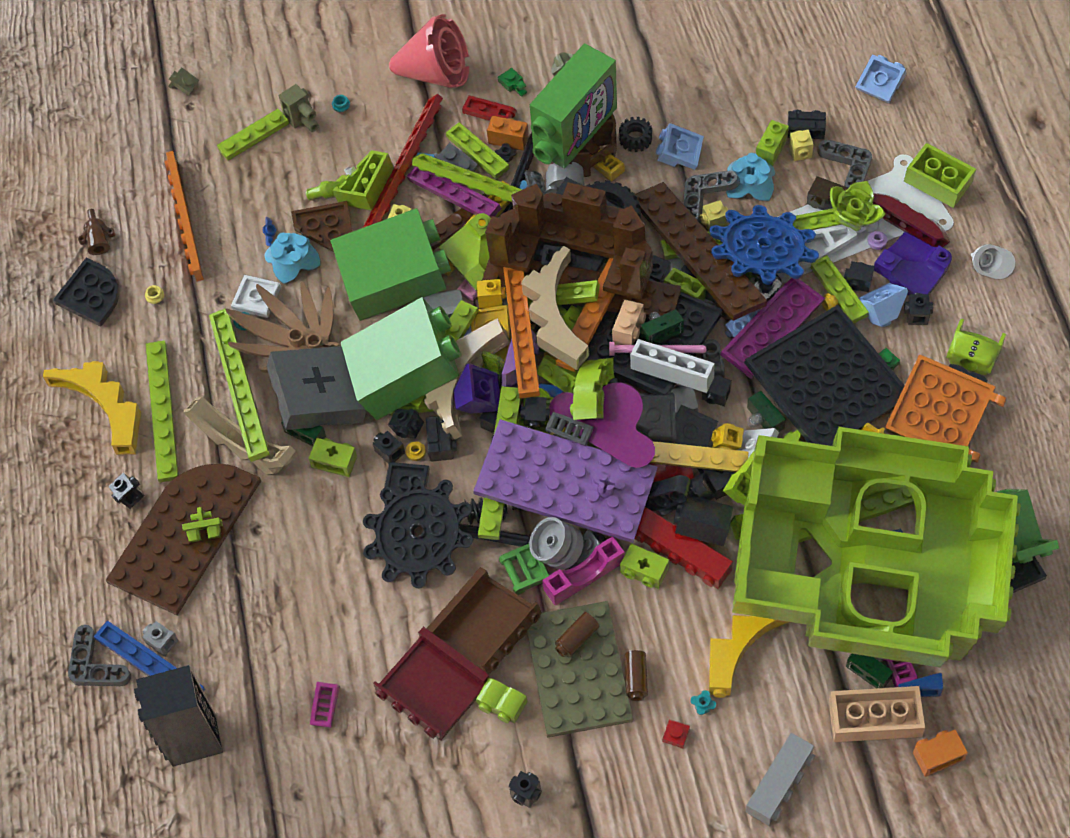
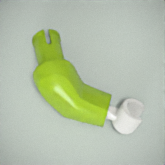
M355 166L344 169L346 175H351L356 170ZM341 175L336 181H323L317 187L306 189V197L310 201L320 197L325 199L335 198L332 190L336 186L339 187L345 181L346 175Z

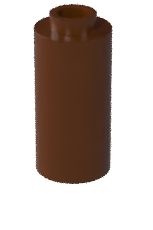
M584 612L555 641V650L562 657H571L600 627L599 623L589 613Z
M632 650L625 653L626 696L631 698L632 701H642L644 697L648 696L646 653L640 650Z

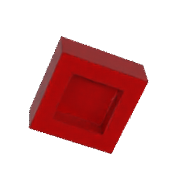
M669 719L662 742L684 748L690 726Z

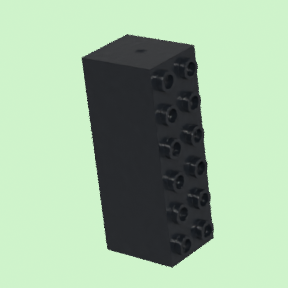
M189 665L136 679L137 688H134V694L137 702L140 701L141 708L138 709L139 719L144 723L145 729L149 731L150 737L154 739L155 745L159 747L160 753H163L165 761L169 760L172 767L223 753L216 714Z

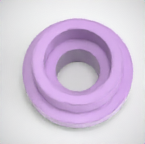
M874 231L868 236V244L872 249L880 250L887 244V236L883 232Z

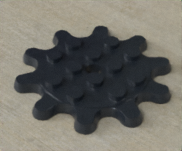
M414 474L409 478L407 491L402 494L396 493L391 487L383 488L380 492V498L385 504L384 510L380 514H367L363 518V525L368 529L374 530L376 533L374 542L364 548L363 555L370 560L377 557L385 559L386 566L382 571V579L385 582H393L398 575L407 572L411 576L412 586L420 589L426 585L427 574L432 569H439L446 576L452 575L456 570V565L451 559L452 552L459 547L469 548L472 546L473 537L469 533L462 532L459 527L461 521L472 513V506L468 502L456 505L450 503L449 496L453 490V484L449 480H442L435 489L428 490L424 487L423 477L419 474ZM417 527H422L424 529L422 534L418 537L414 536V530Z

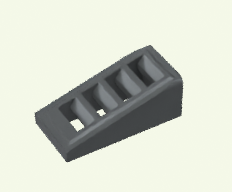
M555 412L552 413L546 426L548 434L576 442L583 446L587 445L594 429L593 426ZM565 424H568L565 432H562ZM573 427H576L573 435H570ZM581 429H584L581 438H578Z

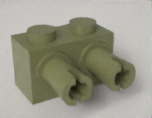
M295 84L278 95L282 112L294 129L302 124L311 132H315L319 128L318 122L314 120L316 112L312 109L308 101L309 94L304 88L301 89Z

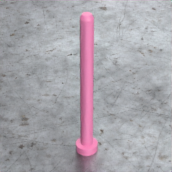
M609 342V356H614V353H631L635 345H614V342ZM659 345L681 353L706 352V346Z

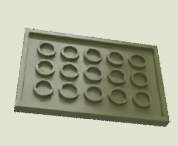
M608 601L542 613L539 620L531 625L527 633L547 738L633 722L629 699L626 696V685ZM584 612L589 613L596 619L600 627L571 657H562L555 650V641Z

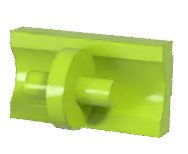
M198 507L197 514L190 515L191 521H199L182 524V528L187 533L189 542L201 541L200 530L207 529L209 539L219 538L220 526H223L222 519L213 518L205 520V518L212 517L211 511L203 512V508Z

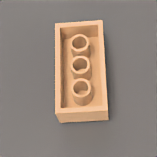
M919 686L830 692L829 707L834 742L916 738L923 736L925 723Z

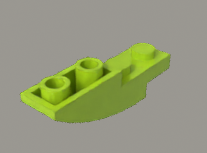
M546 355L543 357L537 374L564 392L574 394L578 370L573 372L556 366V360Z

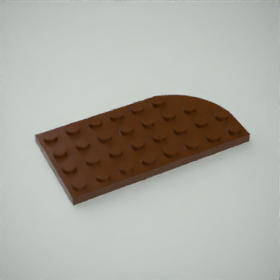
M207 464L192 468L174 478L155 502L109 573L106 582L178 616L261 483L260 477L228 464ZM202 507L203 512L211 511L212 517L205 518V520L220 518V520L222 519L223 526H220L219 538L209 539L207 529L200 530L201 541L189 542L187 533L183 531L182 524L199 521H191L190 515L197 514V508Z

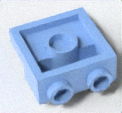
M872 54L855 88L890 103L896 89H899L907 74L906 69L898 62L891 63L884 56Z
M669 123L667 128L662 129L659 135L662 143L656 149V154L659 155L658 161L673 167L678 163L695 170L698 166L704 136Z

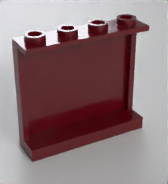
M423 626L418 632L419 639L380 683L375 681L373 684L376 690L375 694L381 700L385 701L387 699L392 703V708L400 714L404 712L412 724L415 726L421 725L429 737L432 739L436 737L442 741L476 701V698L490 677L486 672Z

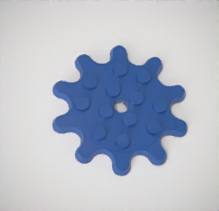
M762 205L754 206L753 214L749 216L741 215L735 210H728L725 213V217L730 225L726 227L718 225L710 227L711 237L723 242L721 245L712 248L713 257L715 259L732 260L734 264L731 267V271L736 277L752 272L753 274H759L762 282L767 285L774 282L778 273H785L793 279H799L803 275L804 269L798 263H814L819 258V253L816 250L805 246L806 243L814 240L816 233L811 229H796L793 226L796 216L790 212H785L779 217H773L767 213L766 207Z

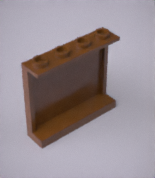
M480 567L431 622L427 629L490 675L492 671L499 667L502 659L512 652L514 645L524 638L531 625L539 620L542 612L536 601L533 604L529 603L490 578L487 570Z

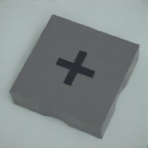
M342 346L270 352L267 370L272 387L278 397L279 410L285 430L313 428L319 425L363 423L367 410L356 399Z

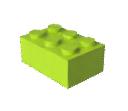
M926 143L907 167L904 182L954 208L972 184L976 168Z

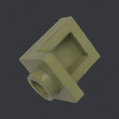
M181 67L178 73L174 71L170 76L169 80L171 82L168 87L172 88L174 85L189 96L199 82V79Z

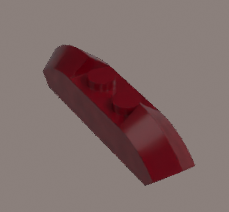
M874 193L873 204L883 208L885 215L882 219L933 247H945L950 243L945 230L933 219H928L924 214L918 213L895 197Z

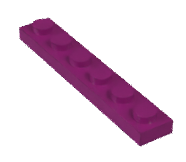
M415 166L406 176L410 182L474 215L484 213L491 218L492 216L495 217L502 209L499 203L459 183H454L449 178L438 177L435 173L429 171H421L419 167Z

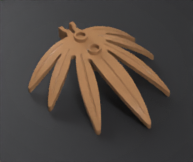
M301 281L302 304L310 329H307L287 306L262 286L256 284V289L267 307L291 330L226 308V313L254 335L284 347L228 342V345L236 350L261 357H269L270 352L338 347L339 343L328 342L334 318L330 287H327L321 309V325H319L313 299L306 285ZM267 366L260 368V372L268 373Z

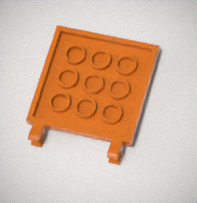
M919 354L885 429L903 437L969 446L989 401L1004 407L1007 399L994 393L996 386ZM969 449L968 454L972 455V461L978 463L981 456L980 453Z

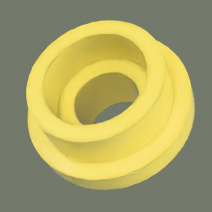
M156 285L149 286L145 292L146 301L151 304L161 302L164 298L163 289Z

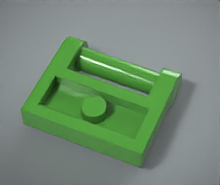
M529 544L499 557L501 565L505 566L514 585L513 590L517 595L543 583L542 580L549 576L544 564L532 556ZM517 559L527 580L520 581L512 560Z

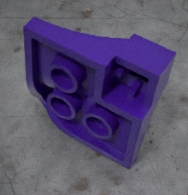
M904 231L899 239L891 247L885 249L874 263V271L889 279V283L907 288L908 296L915 293L930 294L949 269L952 255L941 246L933 247Z

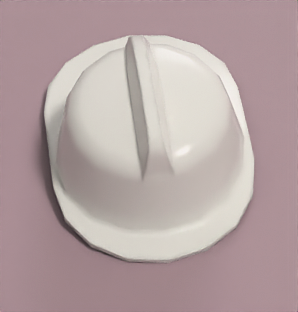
M986 244L976 249L974 253H971L974 269L981 275L994 279H1003L1008 277L1015 268V258L1007 249Z

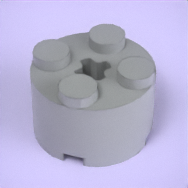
M572 162V164H568L564 169L555 163L551 164L546 172V193H556L566 176L584 186V173L581 165Z

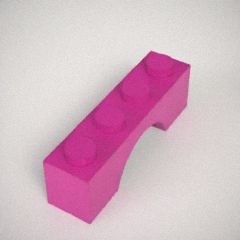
M612 536L596 546L591 555L576 567L568 570L559 569L543 579V589L556 606L619 567L625 552Z

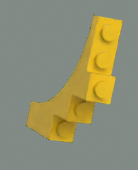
M84 362L83 369L61 370L53 368L51 370H44L43 378L48 386L78 391L90 397L101 406L109 417L112 430L111 445L116 455L136 454L141 411L137 403L130 401L123 403L124 390L120 382H107L108 371L103 362Z

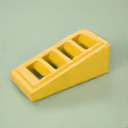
M611 154L605 157V163L598 162L593 166L611 182L625 172V164Z

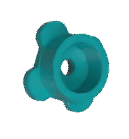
M703 690L698 696L691 697L690 702L695 705L699 715H704L711 709L716 708V702L711 699L710 692L707 690Z

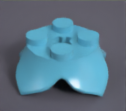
M749 153L728 166L727 171H735L740 178V184L737 188L726 191L728 198H742L749 193L757 200H770L774 191L772 177L775 176V169L771 164L758 157L757 154Z
M280 233L265 252V260L268 263H272L275 276L283 284L294 280L301 269L313 270L321 265L319 254L310 244V240L296 233Z

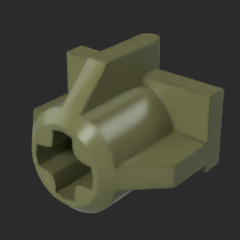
M565 52L557 54L551 68L552 74L555 76L574 54Z

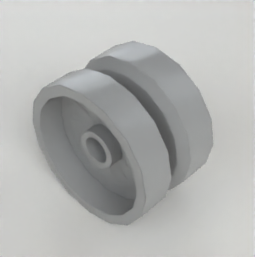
M548 517L534 528L529 541L530 552L538 561L548 564L555 569L564 570L571 567L580 557L583 549V536L580 530L558 518Z

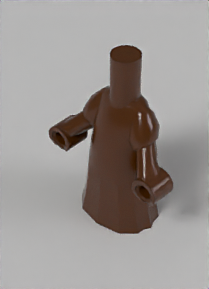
M88 209L89 220L84 224V231L78 237V241L81 245L87 243V237L88 253L90 255H101L110 250L104 230L107 232L108 237H114L116 234L113 228L107 227L101 219L96 218L94 209Z

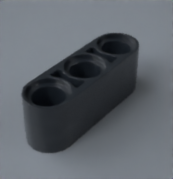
M678 475L653 482L645 507L651 511H656L686 502L692 487L691 479Z

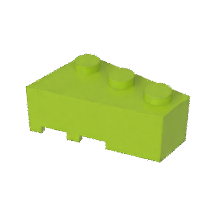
M371 150L356 165L357 169L351 175L348 174L344 178L345 181L339 187L336 186L332 190L337 202L347 201L350 207L372 211L394 168L388 153Z

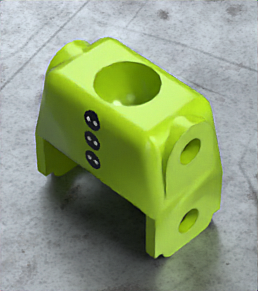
M960 319L946 358L950 364L962 366L966 370L981 375L991 374L1002 349L1006 334L1002 333L1000 341L997 343L983 335L961 331L964 319Z

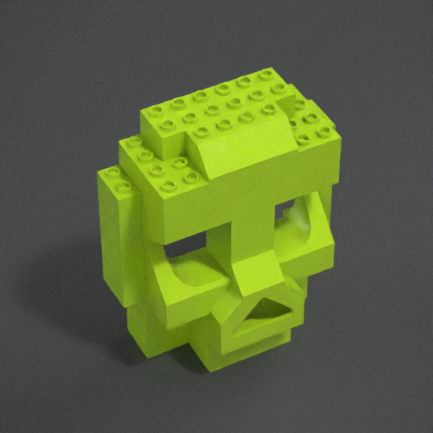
M844 427L838 428L833 440V446L758 435L753 455L749 491L744 506L734 579L736 587L732 613L806 624L805 636L809 637V647L941 667L948 659L961 661L965 655H968L969 650H972L977 640L981 639L982 631L998 633L1002 627H1005L1007 621H1010L1011 608H1008V603L1013 596V587H1010V580L1014 578L1015 574L1012 558H1015L1017 552V545H1014V537H1017L1019 524L1015 523L1016 516H1019L1021 507L1020 503H1017L1018 496L994 492L996 479H993V471L971 468L972 455L968 454V446ZM906 487L911 493L916 509L914 534L858 526L861 501L864 497L876 491ZM801 529L808 531L832 562L829 567L815 577L794 574ZM868 583L908 590L905 618L900 621L890 622L862 616L854 609L851 603V584Z

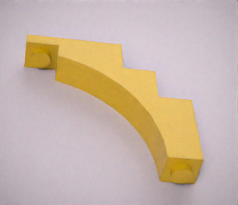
M733 615L731 639L710 638V695L717 698H724L726 695L730 696L735 670L748 648L765 633L790 622L756 616Z

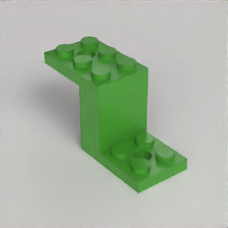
M1004 489L997 491L998 493L1017 495V503L1021 505L1020 514L1016 516L1015 523L1019 524L1017 537H1014V545H1017V552L1015 558H1012L1013 562L1020 561V563L1032 561L1033 556H1049L1053 554L1052 550L1059 549L1057 540L1042 539L1028 489Z

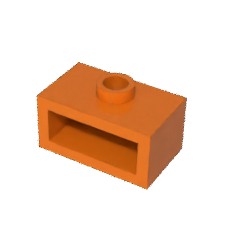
M492 116L487 128L488 144L502 146V144L508 143L512 149L524 151L529 137L528 123L511 118L506 119Z
M955 729L950 732L948 730L941 731L935 738L930 740L925 738L918 741L913 751V755L925 777L964 761L968 754Z

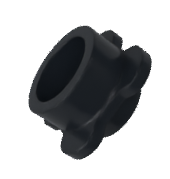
M504 143L500 149L495 150V153L504 161L510 162L513 156L517 154V151L512 149L508 143Z

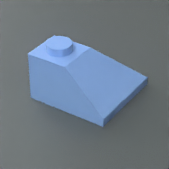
M887 283L859 297V299L869 312L867 318L870 322L880 327L890 325L892 320L898 318L908 290L905 287Z

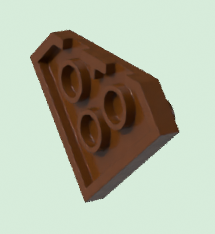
M347 201L291 211L294 230L332 252L334 250L330 240L353 232Z

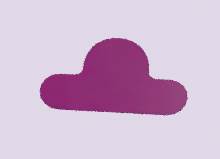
M611 383L602 387L604 391V418L577 420L593 426L594 429L588 441L631 467L640 468L648 465L655 455V446L653 441L636 430V424L643 410L640 394L632 386L624 383ZM563 392L556 395L549 405L550 416L555 412L573 419L570 406L573 404L574 394ZM581 429L579 433L580 437L582 436L584 429Z

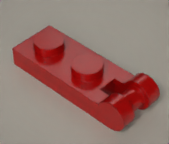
M471 95L468 96L462 108L463 114L488 121L491 120L492 116L512 119L517 113V110L511 106Z

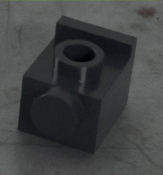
M386 431L384 434L380 432L374 437V451L388 464L389 462L397 461L405 454L403 443L399 442L389 431Z

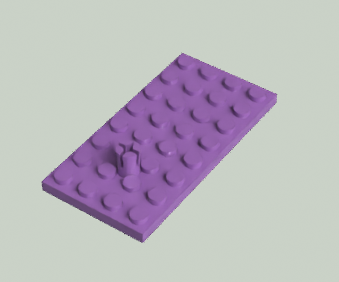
M500 419L475 485L474 494L543 516L555 517L566 523L633 543L657 472V467L648 464L640 468H634L603 450L587 445L583 446L564 438Z

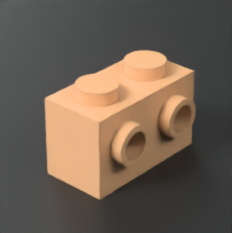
M624 300L612 329L614 345H634L635 340H638L640 327L646 320L644 304Z

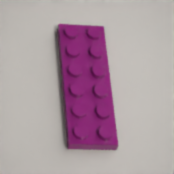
M790 278L768 301L767 306L763 307L721 351L720 355L752 379L754 375L744 364L745 359L799 328L824 302L825 298L800 279Z

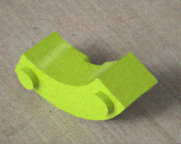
M613 358L587 360L581 365L575 381L573 404L570 406L573 420L604 418V391L602 387L614 378Z

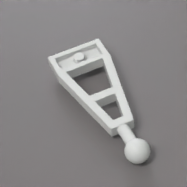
M878 221L862 227L859 231L844 225L813 230L816 233L814 239L822 237L828 246L818 252V259L826 255L830 256L857 239L858 233L876 231L879 226ZM842 233L848 234L837 242H834L831 235ZM808 262L798 263L803 269L811 267V263Z

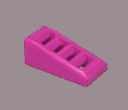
M884 659L886 666L894 671L892 681L895 687H898L901 683L918 679L911 663L902 662L893 665L892 662L896 660ZM902 667H905V668H906L905 670H901V671H898V672L896 671V669H898V668H902ZM908 674V677L899 678L901 675Z
M316 683L309 725L332 727L340 688L338 684ZM322 690L331 691L332 695H324L321 693ZM320 698L331 700L330 704L320 703ZM318 707L329 708V712L318 711ZM316 716H327L328 719L327 721L317 720Z

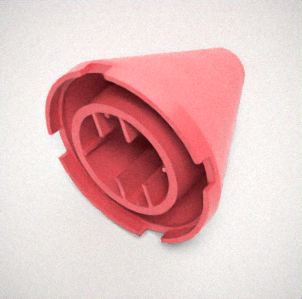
M445 14L432 17L391 58L389 63L391 72L398 76L448 88L463 86L469 75V66L465 67V58L469 57L464 37L454 20H447L444 18L446 17Z

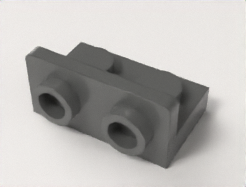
M450 142L440 154L436 153L434 155L437 159L473 172L479 167L476 162Z

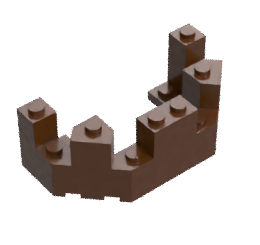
M569 182L563 195L552 192L543 195L538 185L534 184L511 195L512 210L501 214L499 218L491 217L485 231L490 264L528 273L540 242L565 246L566 248L613 258L603 284V291L639 300L642 299L653 269L652 249L645 239V225L632 205L624 209L608 206L606 191Z

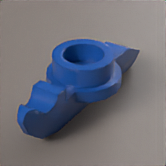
M266 217L265 226L262 230L265 234L266 245L271 246L272 237L276 233V227L272 224V220Z

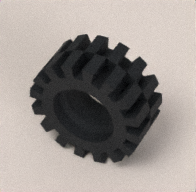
M630 117V121L625 119V123L622 122L621 127H619L620 145H623L625 150L628 148L629 152H632V149H635V152H638V149L641 152L644 151V147L647 149L649 144L651 145L652 125L650 126V122H646L645 118L640 120V117H637L636 120H634V117ZM631 132H640L643 134L640 137L629 136Z

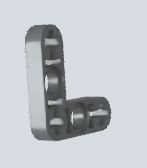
M823 140L819 143L818 154L820 157L851 165L845 180V187L849 188L853 181H865L872 160V154L869 150L832 140ZM847 151L850 155L845 157L840 152ZM860 170L863 174L855 175L853 171Z
M733 170L691 176L685 182L683 205L691 214V211H693L695 218L701 223L700 215L702 214L704 194L733 190L739 186L740 178ZM711 180H717L715 185L708 186V183ZM692 199H698L696 204L689 205V202Z
M89 625L79 626L74 634L68 677L72 683L78 686L127 685L130 682L131 674L126 666L92 664L95 632ZM85 632H88L89 635L85 637L86 645H84V640L81 637V635H85ZM80 651H87V656L84 659H77V654ZM78 665H81L80 670L83 673V675H79V678L77 679L75 675L79 673ZM101 670L105 672V676L102 679H94L96 672ZM120 672H123L125 676H121V679L119 680L117 676H114L120 675Z

